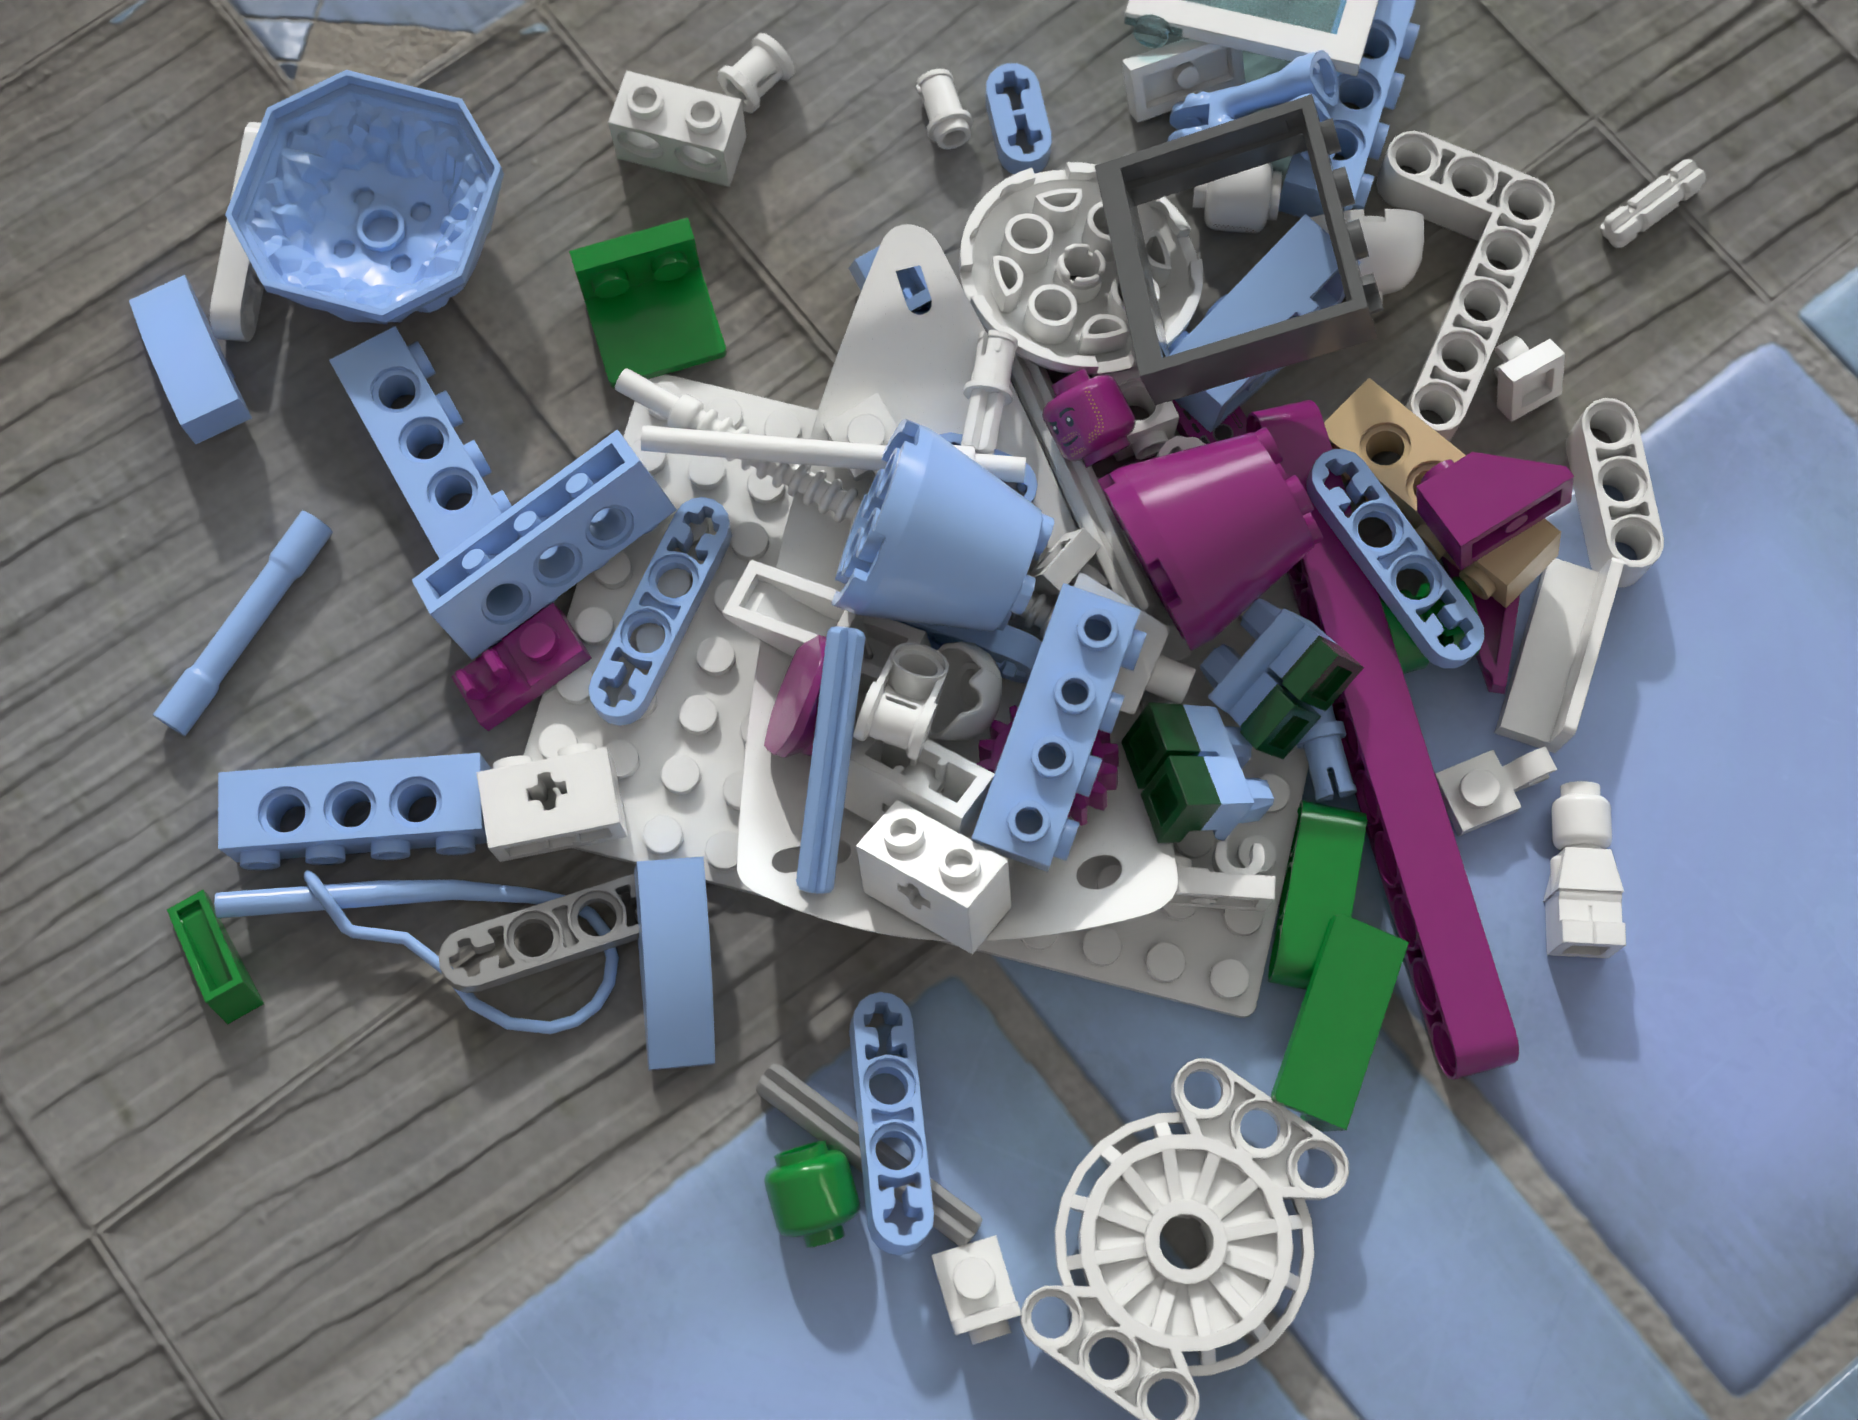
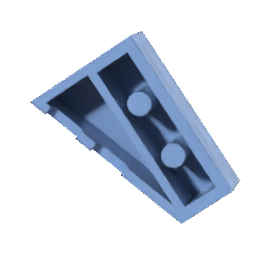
M1305 214L1228 294L1222 296L1212 305L1203 320L1190 334L1187 331H1183L1168 348L1170 356L1340 304L1345 293L1330 235ZM1284 367L1175 399V401L1211 433L1238 406L1241 407Z

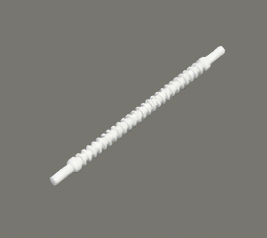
M628 368L622 371L616 382V391L668 419L667 426L669 428L749 434V429L746 426L738 430L734 429L733 420L729 417L719 421L717 419L718 412L715 409H711L708 412L703 411V403L691 395L684 394L678 397ZM725 458L728 462L735 460L731 458ZM740 459L743 470H748L751 466L757 469L756 476L759 479H763L767 475L773 478V487L778 488L782 484L787 485L789 496L793 497L797 493L803 494L805 505H810L813 501L820 504L819 512L821 514L831 510L835 513L834 519L837 523L847 519L851 522V529L862 501L857 497L858 490L852 487L848 492L844 491L840 479H835L832 483L826 480L827 473L824 470H820L817 474L810 471L811 465ZM1044 593L1040 594L1038 598L1031 596L1024 612L1021 615L1012 612L1010 620H1014L1017 616L1022 617L1025 620L1024 627L1026 629L1036 625L1041 629L1040 637L1044 638L1055 605L1052 607L1046 603L1047 596Z

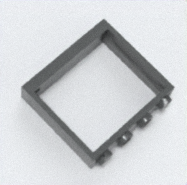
M1312 94L1095 166L1139 376L1154 405L1378 338L1372 314L1384 310L1374 273L1361 276L1357 261L1369 257V252L1360 220L1347 222L1343 208L1355 204L1353 192L1345 166L1333 170L1330 155L1341 152V147L1333 119L1320 122ZM1308 150L1347 302L1170 356L1137 206Z

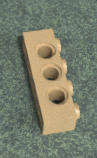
M1368 378L1324 422L1332 449L1349 450L1364 460L1434 557L1439 560L1443 556L1459 569L1418 514L1416 486L1421 484L1422 477L1438 463L1449 459L1455 463L1466 455L1372 379ZM1384 451H1391L1401 456L1397 462L1391 465H1378L1371 461L1374 455ZM1346 472L1341 474L1343 483H1346L1349 479L1351 480ZM1543 519L1463 570H1460L1459 576L1475 595L1484 600L1492 596L1502 606L1507 608L1559 555L1561 531L1549 521Z

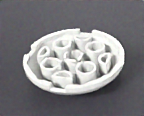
M1067 162L1065 170L1045 171L1034 174L1033 168H1029L1006 178L985 194L974 208L964 229L959 256L960 277L964 292L982 325L988 332L989 330H1000L1015 336L1018 339L1016 355L1038 366L1067 374H1073L1082 369H1085L1088 375L1113 374L1137 366L1095 171L1096 164ZM1166 197L1138 205L1137 210L1169 348L1176 338L1186 330L1194 316L1203 286L1202 259L1197 258L1196 251L1189 238L1190 226L1177 208ZM1070 276H1079L1074 281L1070 279Z

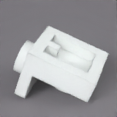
M996 1235L931 1255L954 1336L969 1332L971 1343L974 1345L1011 1333L1008 1319L1020 1316L1021 1311L1013 1293Z

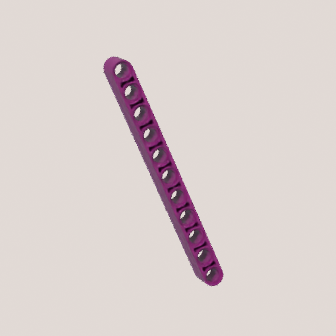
M1306 400L1249 413L1246 419V434L1254 433L1266 427L1281 452L1283 461L1280 464L1288 478L1296 475L1307 493L1306 480L1315 461L1323 453L1332 450L1318 406L1314 401ZM1328 469L1329 475L1324 482L1325 487L1329 490L1340 487L1346 493L1341 475L1336 476ZM1312 503L1314 510L1310 513L1315 519L1324 540L1315 544L1314 548L1298 561L1287 574L1300 616L1310 620L1364 667L1335 700L1332 707L1336 721H1343L1346 737L1342 738L1341 741L1353 783L1357 788L1355 796L1360 812L1367 815V835L1398 936L1409 942L1405 959L1435 1056L1443 1073L1451 1080L1515 1064L1519 1057V1042L1378 592ZM1350 505L1348 506L1347 510L1343 512L1347 518H1349L1352 515Z

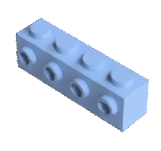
M1063 583L975 827L972 841L996 854L1046 872L1049 870L1053 857L1067 860L1080 822L1067 818L1076 793L1087 797L1091 793L1102 762L1101 758L1090 755L1098 730L1112 733L1124 699V695L1112 691L1120 667L1134 671L1147 634L1134 629L1141 610Z

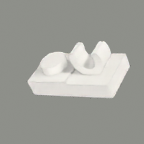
M1182 39L1122 60L1128 109L1137 122L1172 111L1173 105L1185 100L1190 93L1213 92L1245 84L1242 50L1193 39Z
M1219 841L1213 852L1212 866L1215 872H1209V868L1192 867L1191 859L1175 856L1178 888L1174 897L1166 905L1265 912L1275 899V876L1258 875L1265 862V851L1262 844L1253 843L1249 852L1250 863L1245 868H1236L1229 863L1227 859V841Z

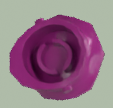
M818 635L797 648L772 709L764 746L769 752L782 758L798 753L812 757L826 646L825 636Z

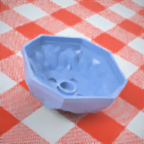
M344 70L267 108L225 216L267 292L280 295L309 308L327 311L346 321L387 325L389 322H402L415 311L430 313L438 310L447 304L450 297L455 296L464 289L477 265L486 236L491 231L504 173L463 99Z

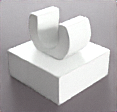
M1515 336L1495 347V353L1504 361L1503 364L1494 368V374L1498 378L1497 408L1511 422L1562 394L1565 353L1551 339L1529 349L1522 339Z
M1084 528L1064 534L1030 572L1029 575L1036 579L1034 590L1039 595L1044 593L1046 596L1060 593L1063 583L1074 587L1080 572L1106 586L1109 583L1106 578L1087 563L1102 545Z

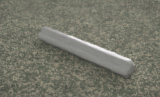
M777 1063L772 1064L764 1072L756 1085L758 1095L816 1139L825 1141L828 1148L843 1152L849 1164L862 1173L858 1123L783 1066ZM880 1141L876 1144L875 1152L877 1159L888 1169L900 1170L911 1164L884 1142ZM930 1178L934 1211L933 1227L958 1246L968 1244L982 1224L981 1216ZM913 1182L894 1188V1196L898 1201L902 1203V1194L907 1186L915 1187Z

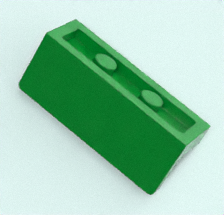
M1342 913L1331 918L1271 1093L1273 1102L1301 1113V1119L1322 1132L1347 1130L1409 942Z

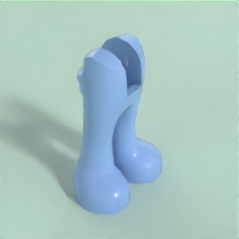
M1319 50L1299 56L1282 70L1243 85L1213 92L1190 93L1185 100L1177 102L1172 107L1169 121L1178 131L1173 132L1168 137V141L1311 94L1320 122L1331 119L1326 108L1333 107L1338 103L1339 81L1335 66L1329 54L1324 50ZM1308 150L1300 153L1306 161H1310Z

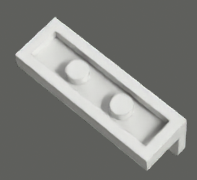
M1611 557L1604 567L1597 572L1555 558L1542 571L1495 734L1537 748L1546 746L1547 750L1552 753H1556L1575 735L1624 561Z

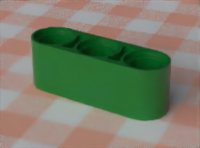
M1301 800L1297 809L1298 818L1282 887L1269 962L1268 982L1307 990L1331 918L1341 913L1352 917L1365 839L1367 815L1362 812Z

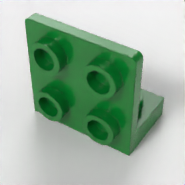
M688 217L569 251L606 374L612 388H615L620 374L626 368L646 379H651L726 356V345L700 267L695 238Z

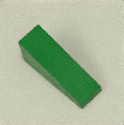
M201 890L168 908L167 912L205 1003L227 1024L264 1005L220 918L217 919L215 907L209 895L204 890Z

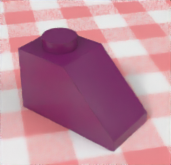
M1471 452L1455 463L1451 459L1438 463L1422 477L1421 484L1416 486L1417 512L1459 569L1463 570L1569 504L1572 498L1574 475L1567 466Z

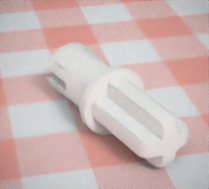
M989 330L988 333L982 331L978 335L976 359L971 381L967 382L963 388V394L969 400L961 446L975 447V453L994 454L1003 407L1013 401V391L1009 387L1012 366L1018 348V339L1010 333L1000 330Z

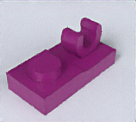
M552 603L502 638V641L497 645L484 651L480 657L464 668H460L451 678L478 723L490 731L557 684V682L591 660L592 657L564 613Z

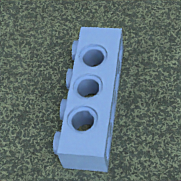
M1341 0L1332 28V34H1337L1347 0ZM1379 0L1364 50V54H1369L1375 59L1362 57L1357 76L1337 72L1339 81L1338 103L1326 109L1333 119L1341 147V152H1338V154L1346 159L1342 161L1331 159L1333 170L1345 166L1355 204L1343 207L1344 211L1351 210L1352 208L1359 210L1365 207L1374 179L1373 175L1363 173L1368 157L1379 160L1390 126L1379 122L1383 107L1394 110L1405 77L1404 74L1394 72L1398 58L1410 59L1420 25L1410 22L1416 0ZM1343 103H1353L1361 109H1351ZM1300 153L1292 155L1280 193L1278 211L1301 218L1305 214L1309 217L1322 215L1324 212L1311 162L1306 161Z
M394 326L329 360L439 559L512 507L503 490L491 495L482 478L492 473L475 440L463 445L454 428L464 422L447 391L445 390L435 395L426 379L436 373L418 341L407 346L398 329ZM400 396H415L413 401L404 408H390L392 403ZM430 444L443 445L442 450L435 457L430 459L417 458L424 447ZM460 493L472 495L471 500L465 507L458 510L445 509L447 502L453 496Z
M617 429L412 579V582L430 615L473 660L490 646L501 642L502 638L535 613L554 603L561 594L591 572L602 568L609 559L643 534L654 530L662 520L677 509Z
M480 753L218 772V849L235 862H240L241 868L248 870L275 869L280 867V859L305 857V862L308 864L334 865L345 862V854L371 852V858L399 860L410 857V849L436 847V853L442 855L475 852V844L487 843L476 772L491 770V767ZM430 796L436 798V808L428 819L421 822L409 821V810L415 801L422 797ZM362 801L371 803V811L365 822L356 827H345V814L352 805ZM304 806L305 818L302 824L293 831L281 832L280 822L283 815L291 808Z

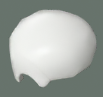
M945 643L938 651L946 658L949 663V669L927 739H973L990 728L998 713L1002 694L1001 673L991 655L975 643Z

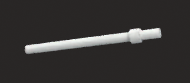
M643 425L641 432V451L874 471H879L880 468L885 470L888 463L882 460L883 452L886 448L883 445ZM953 445L1001 481L1024 483L1026 457L975 453V447Z

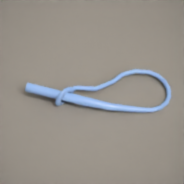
M307 870L304 872V879L308 886L216 893L215 913L217 919L326 910L338 929L345 935L355 939L403 944L441 973L439 956L408 932L352 925L342 909L446 900L511 902L538 905L566 895L533 888L455 879L376 880L323 884L315 873ZM585 906L579 913V916L585 918L599 936H603L611 931L595 909ZM616 947L605 950L606 960L603 981L592 1000L573 1015L553 1021L510 1017L479 1000L473 992L465 993L454 990L470 1010L507 1030L554 1034L580 1026L602 1008L615 986L619 956Z

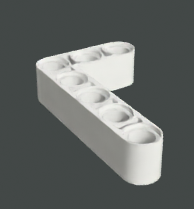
M1408 131L1396 136L1388 147L1377 177L1378 193L1384 201L1396 208L1423 214L1424 219L1478 241L1406 404V408L1450 442L1472 401L1553 213L1555 200L1553 192L1547 184L1535 177L1429 134ZM1399 166L1411 167L1414 170H1416L1418 174L1407 173L1403 171ZM1455 188L1465 189L1474 197L1463 196ZM1511 211L1521 212L1524 215H1526L1529 218V220L1519 219L1518 217L1514 216ZM1488 260H1498L1505 264L1509 270L1497 269ZM1466 309L1478 310L1488 320H1476L1469 316ZM1443 360H1456L1463 365L1466 372L1460 373L1449 369ZM1430 410L1436 412L1444 420V424L1437 425L1428 422L1420 414V411Z

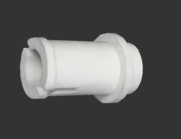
M934 69L924 73L917 80L916 90L922 99L929 119L927 126L928 137L942 149H954L965 144L971 137L970 129L973 126V119L968 111L962 109L953 84L952 74L946 69Z

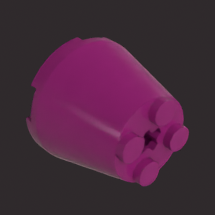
M1266 427L1254 433L1239 435L1123 466L1097 480L1121 529L1125 531V535L1139 559L1145 574L1182 639H1185L1190 651L1213 640L1312 550L1315 544L1324 540L1315 519L1310 513L1314 510L1308 494L1296 475L1288 478L1280 464L1283 461L1281 452Z

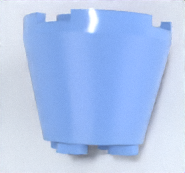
M904 419L894 431L883 452L882 460L888 462L885 470L879 469L868 495L864 494L835 577V580L846 585L841 592L836 591L831 603L835 607L860 616L993 632L996 629L1003 631L1012 612L1021 615L1030 601L1036 579L1027 575L1034 553L1040 555L1044 551L1054 527V518L1042 514V511L932 429Z

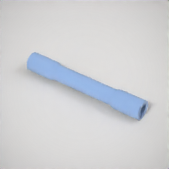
M306 511L300 512L270 553L266 566L196 662L183 672L153 713L155 718L183 736L188 734L217 694L221 681L292 583L304 574L333 534V531L325 523Z

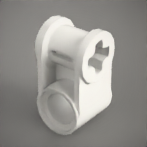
M919 643L896 645L892 649L877 682L873 681L869 688L855 726L853 738L864 741L867 737L878 739L907 750V757L918 761L930 732L948 673L949 663L939 651L927 645Z

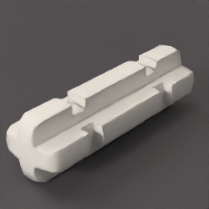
M1691 159L1682 160L1669 170L1670 174L1668 176L1662 175L1628 200L1626 207L1620 206L1605 218L1604 223L1601 224L1600 230L1602 235L1609 240L1613 247H1624L1637 237L1639 231H1646L1679 206L1678 202L1686 201L1701 189L1702 184L1705 183L1706 175L1702 169L1698 168L1695 161Z

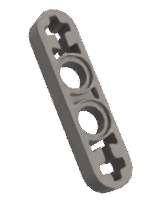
M634 874L454 932L443 942L439 952V966L446 982L458 991L465 993L480 992L638 940V924L631 927L626 925V907L619 897V894L629 892L630 905L636 904ZM599 902L608 905L614 911L616 923L609 933L595 937L586 934L580 928L578 916L585 906ZM635 910V919L638 922L637 910ZM529 923L543 924L553 935L551 948L545 954L538 957L523 955L514 944L516 933L521 927ZM503 932L505 951L513 965L500 968L499 955H496L479 963L481 973L476 976L468 977L464 968L452 969L451 963L460 959L459 948L465 945H472L476 954L494 950L496 946L491 936Z

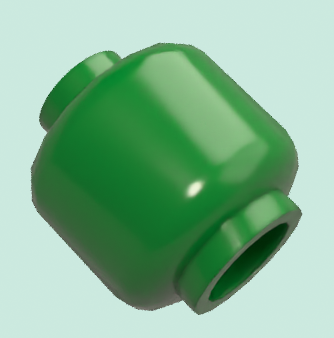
M817 1141L775 1155L776 1166L766 1173L764 1184L779 1233L786 1237L803 1236L807 1248L824 1245L844 1237L845 1232L842 1224L853 1219L860 1210L859 1197L845 1154L839 1150H828L825 1141Z

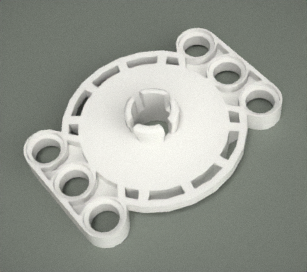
M1197 1058L1187 1062L1175 1075L1171 1084V1098L1177 1110L1176 1113H1158L1127 1123L1099 1141L1076 1167L1061 1197L1054 1231L1056 1267L1062 1286H1044L1033 1291L1025 1299L1021 1308V1327L1024 1335L1035 1346L1138 1420H1159L1152 1415L1148 1408L1147 1394L1150 1387L1162 1379H1171L1177 1382L1183 1388L1186 1396V1405L1183 1413L1174 1420H1194L1199 1409V1393L1192 1376H1210L1242 1366L1276 1342L1295 1319L1309 1289L1315 1253L1312 1219L1305 1200H1322L1336 1194L1345 1185L1349 1175L1348 1159L1344 1150L1335 1141L1284 1106L1273 1102L1271 1097L1223 1064L1210 1058ZM1197 1071L1207 1072L1218 1080L1221 1087V1097L1217 1105L1209 1109H1199L1187 1101L1184 1094V1083L1190 1074ZM1261 1110L1268 1113L1275 1120L1277 1137L1270 1147L1265 1149L1255 1148L1243 1139L1240 1132V1123L1247 1112ZM1182 1124L1186 1134L1172 1135L1169 1125ZM1153 1127L1155 1139L1139 1143L1124 1154H1121L1113 1147V1145L1128 1135ZM1318 1149L1325 1152L1331 1158L1334 1165V1175L1332 1181L1326 1187L1313 1188L1301 1180L1298 1174L1297 1163L1300 1156L1306 1150ZM1101 1156L1109 1167L1095 1182L1088 1198L1075 1195L1085 1173ZM1283 1200L1292 1201L1296 1215L1288 1216ZM1072 1209L1082 1213L1078 1231L1079 1254L1067 1256L1065 1231L1069 1212ZM1185 1218L1188 1220L1193 1218L1201 1223L1199 1228L1202 1230L1205 1238V1255L1207 1257L1200 1265L1193 1269L1175 1267L1163 1256L1160 1249V1233L1163 1226L1170 1219ZM1300 1229L1302 1255L1298 1276L1290 1273L1293 1255L1292 1231ZM1082 1269L1087 1286H1074L1070 1271ZM1284 1288L1293 1291L1283 1314L1268 1330L1263 1320L1277 1305ZM1045 1297H1056L1063 1300L1071 1313V1324L1068 1330L1062 1336L1055 1339L1041 1336L1032 1324L1033 1308L1040 1299ZM1247 1333H1250L1257 1341L1238 1355L1216 1362L1215 1348L1236 1342ZM1103 1338H1114L1120 1341L1128 1353V1365L1125 1372L1113 1380H1105L1098 1377L1092 1371L1089 1364V1353L1092 1346ZM1198 1351L1200 1365L1187 1366L1182 1352Z

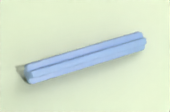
M835 626L830 627L827 631L796 877L799 889L809 893H831L834 888L865 645L864 632L850 627Z

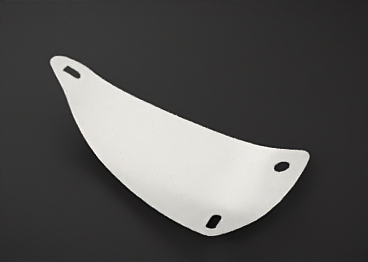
M912 224L899 225L891 229L883 238L834 362L810 439L831 441L824 429L823 423L876 393H879L897 426L904 419H908L932 429L938 435L950 432L963 435L969 400L963 394V388L967 382L971 381L976 359L978 335L980 332L985 331L939 243L931 233L922 227ZM921 266L932 300V306L927 313L917 315L908 309L896 271ZM1010 381L1009 388L1013 391V401L1003 407L995 449L1014 457H1026V463L1034 471L1038 484L1032 504L1037 506L1042 511V514L1054 518V527L1050 539L1038 561L1032 559L1027 575H1029L1064 534L1076 531V527L1038 438ZM811 465L810 470L815 474L820 470H824L827 473L826 480L831 483L835 479H840L844 491L848 492L852 487L858 490L857 497L861 500L864 494L868 495L875 478L871 473L855 482L848 468ZM1004 482L1024 497L1025 493L1016 488V482ZM797 493L792 499L775 568L842 591L846 584L835 580L851 530V522L844 519L841 523H837L834 519L835 513L829 510L827 513L821 514L819 512L820 504L813 501L812 504L805 505L803 502L804 495ZM1033 590L1032 596L1038 598L1040 595ZM1060 593L1048 595L1046 603L1054 607ZM1017 616L1014 620L1009 619L1007 625L1023 630L1035 636L1041 642L1043 641V638L1040 637L1041 629L1038 626L1033 625L1030 629H1026L1024 627L1025 620L1022 617ZM761 640L752 691L741 790L737 848V872L740 880L747 888L757 894L827 921L891 936L948 941L864 893L856 845L875 824L846 808L843 810L840 840L850 846L851 855L846 861L837 864L834 888L831 893L817 894L802 891L796 883L797 871L782 873L773 867L772 859L776 853L785 849L800 847L812 757L798 753L782 758L769 752L764 746L771 712L793 657ZM1001 677V703L994 720L1008 725L1010 723L1009 707L1013 705L1019 707L1027 683H1018ZM860 689L858 692L854 730L867 692ZM1137 707L1135 714L1119 711L1114 728L1110 734L1111 743L1118 744L1119 749L1117 790L1107 791V807L1104 811L1091 806L1087 807L1088 823L1084 826L1079 825L1067 860L1053 857L1049 870L1046 872L1002 856L1008 860L1012 907L984 941L1040 937L1113 924L1156 912L1174 897L1178 888V873L1173 843L1157 842L1140 795L1144 789H1138L1121 744V740L1140 715L1139 707ZM990 728L969 740H929L976 764L980 762L979 740L991 739ZM853 738L851 750L858 743V739ZM1100 855L1112 856L1119 860L1122 865V873L1119 879L1112 885L1103 889L1093 890L1087 889L1078 883L1076 878L1077 870L1086 860Z

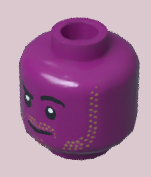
M1082 369L1051 386L1056 397L1046 404L1042 416L1065 460H1082L1085 467L1088 468L1131 445L1127 436L1134 430L1136 419L1117 381L1113 377L1099 375L1090 379L1086 370Z

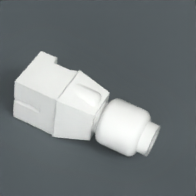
M1588 781L1569 782L1560 786L1561 797L1553 802L1551 809L1552 842L1561 852L1551 858L1550 877L1543 900L1545 902L1547 955L1609 959L1626 946V926L1622 922V893L1624 889L1612 850L1607 849L1612 842L1611 805L1606 798L1601 796L1599 784Z

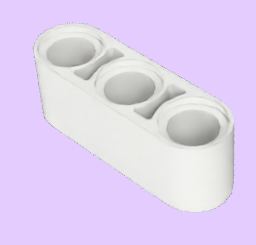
M1603 398L1591 403L1569 432L1566 439V454L1570 471L1574 475L1573 487L1591 568L1599 572L1611 557L1624 561L1618 587L1624 588L1637 582L1658 560L1664 549V536L1638 420L1634 411L1626 403L1617 399ZM1590 428L1604 431L1610 437L1612 443L1599 441L1593 436ZM1603 485H1611L1617 488L1622 493L1625 502L1610 498L1605 493ZM1615 542L1629 545L1635 551L1638 560H1629L1623 557L1618 552Z

